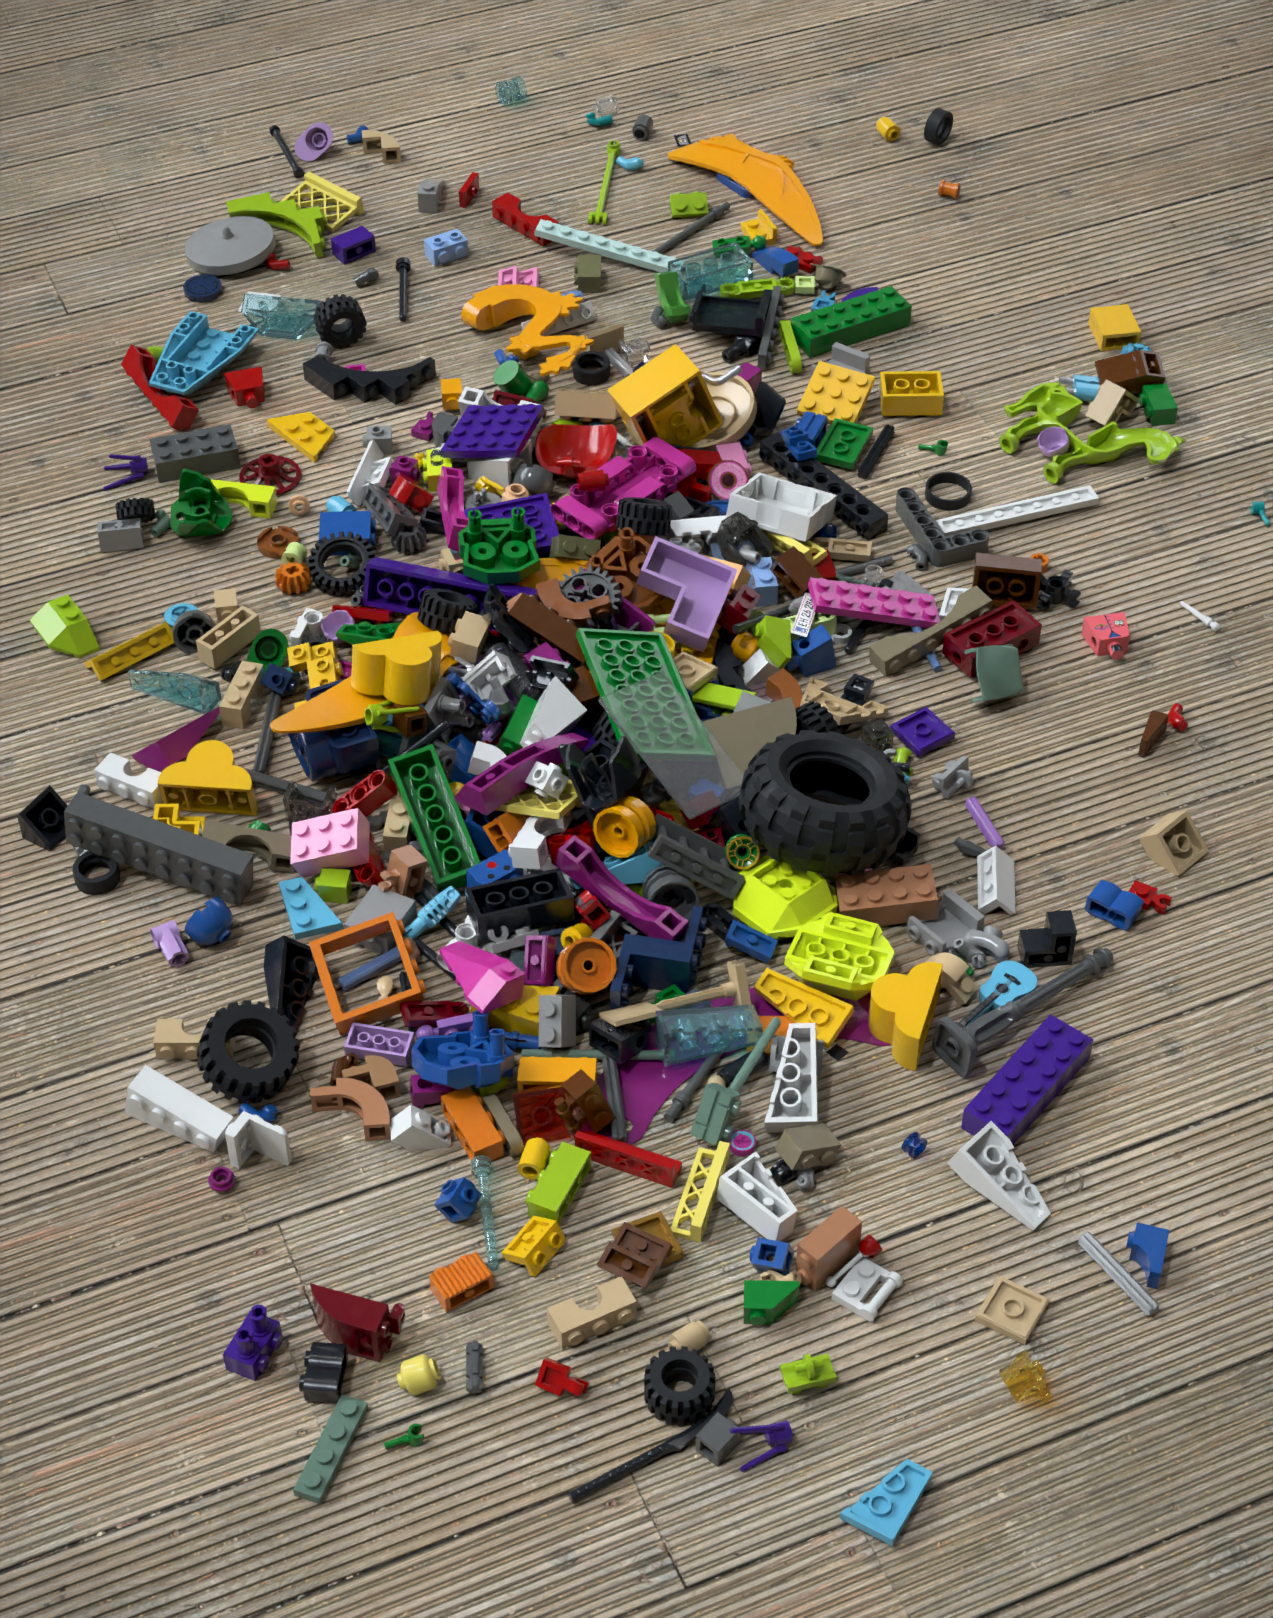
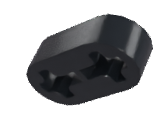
M709 903L703 907V917L707 918L706 927L720 939L725 940L733 920H738L718 904Z

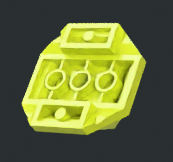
M765 855L754 866L739 872V874L744 876L745 881L733 898V915L749 927L774 939H778V937H795L799 927L819 920L821 916L829 912H837L836 890L817 872L807 871V873L792 869L793 866L786 862L779 863Z
M829 912L821 916V919L799 927L785 956L784 965L793 971L800 983L824 993L857 1001L871 992L872 985L878 978L888 974L895 952L887 939L882 935L883 931L877 923Z

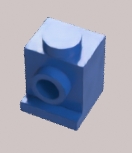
M758 1237L756 1246L753 1245L750 1251V1262L755 1270L763 1272L773 1270L787 1275L790 1271L794 1251L789 1243ZM775 1256L773 1262L768 1261L770 1257Z

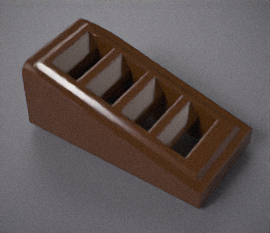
M1152 710L1141 739L1138 752L1139 757L1143 758L1164 734L1169 720L1168 714Z

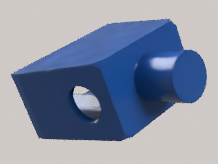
M823 625L808 632L807 637L801 636L791 643L793 655H791V659L785 666L787 671L798 668L804 677H808L836 668L833 641Z

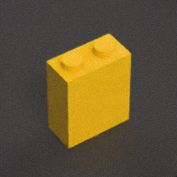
M1128 304L1090 308L1088 325L1100 351L1121 350L1128 343H1140L1141 330Z

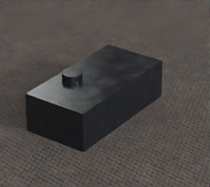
M559 868L465 888L467 913L479 941L490 939L488 937V930L490 929L494 930L496 937H500L502 934L500 926H506L509 932L508 935L516 934L515 930L529 926L531 930L575 920L574 897Z

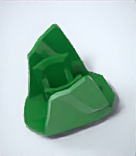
M182 469L179 483V498L171 506V529L176 535L182 537H198L223 533L233 519L226 499L217 490L210 478L197 471Z

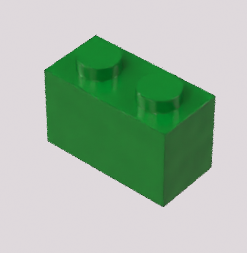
M1167 383L1143 385L1142 394L1139 395V404L1143 406L1145 417L1149 419L1151 426L1175 424L1178 407Z

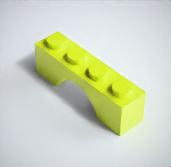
M210 479L227 503L243 505L249 510L251 517L271 519L277 505L276 488L274 486Z

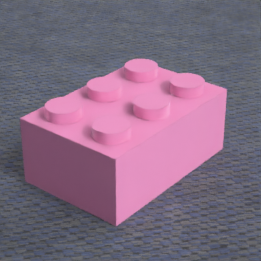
M358 808L292 823L290 864L304 878L320 874L322 868L344 869L369 863L370 822Z

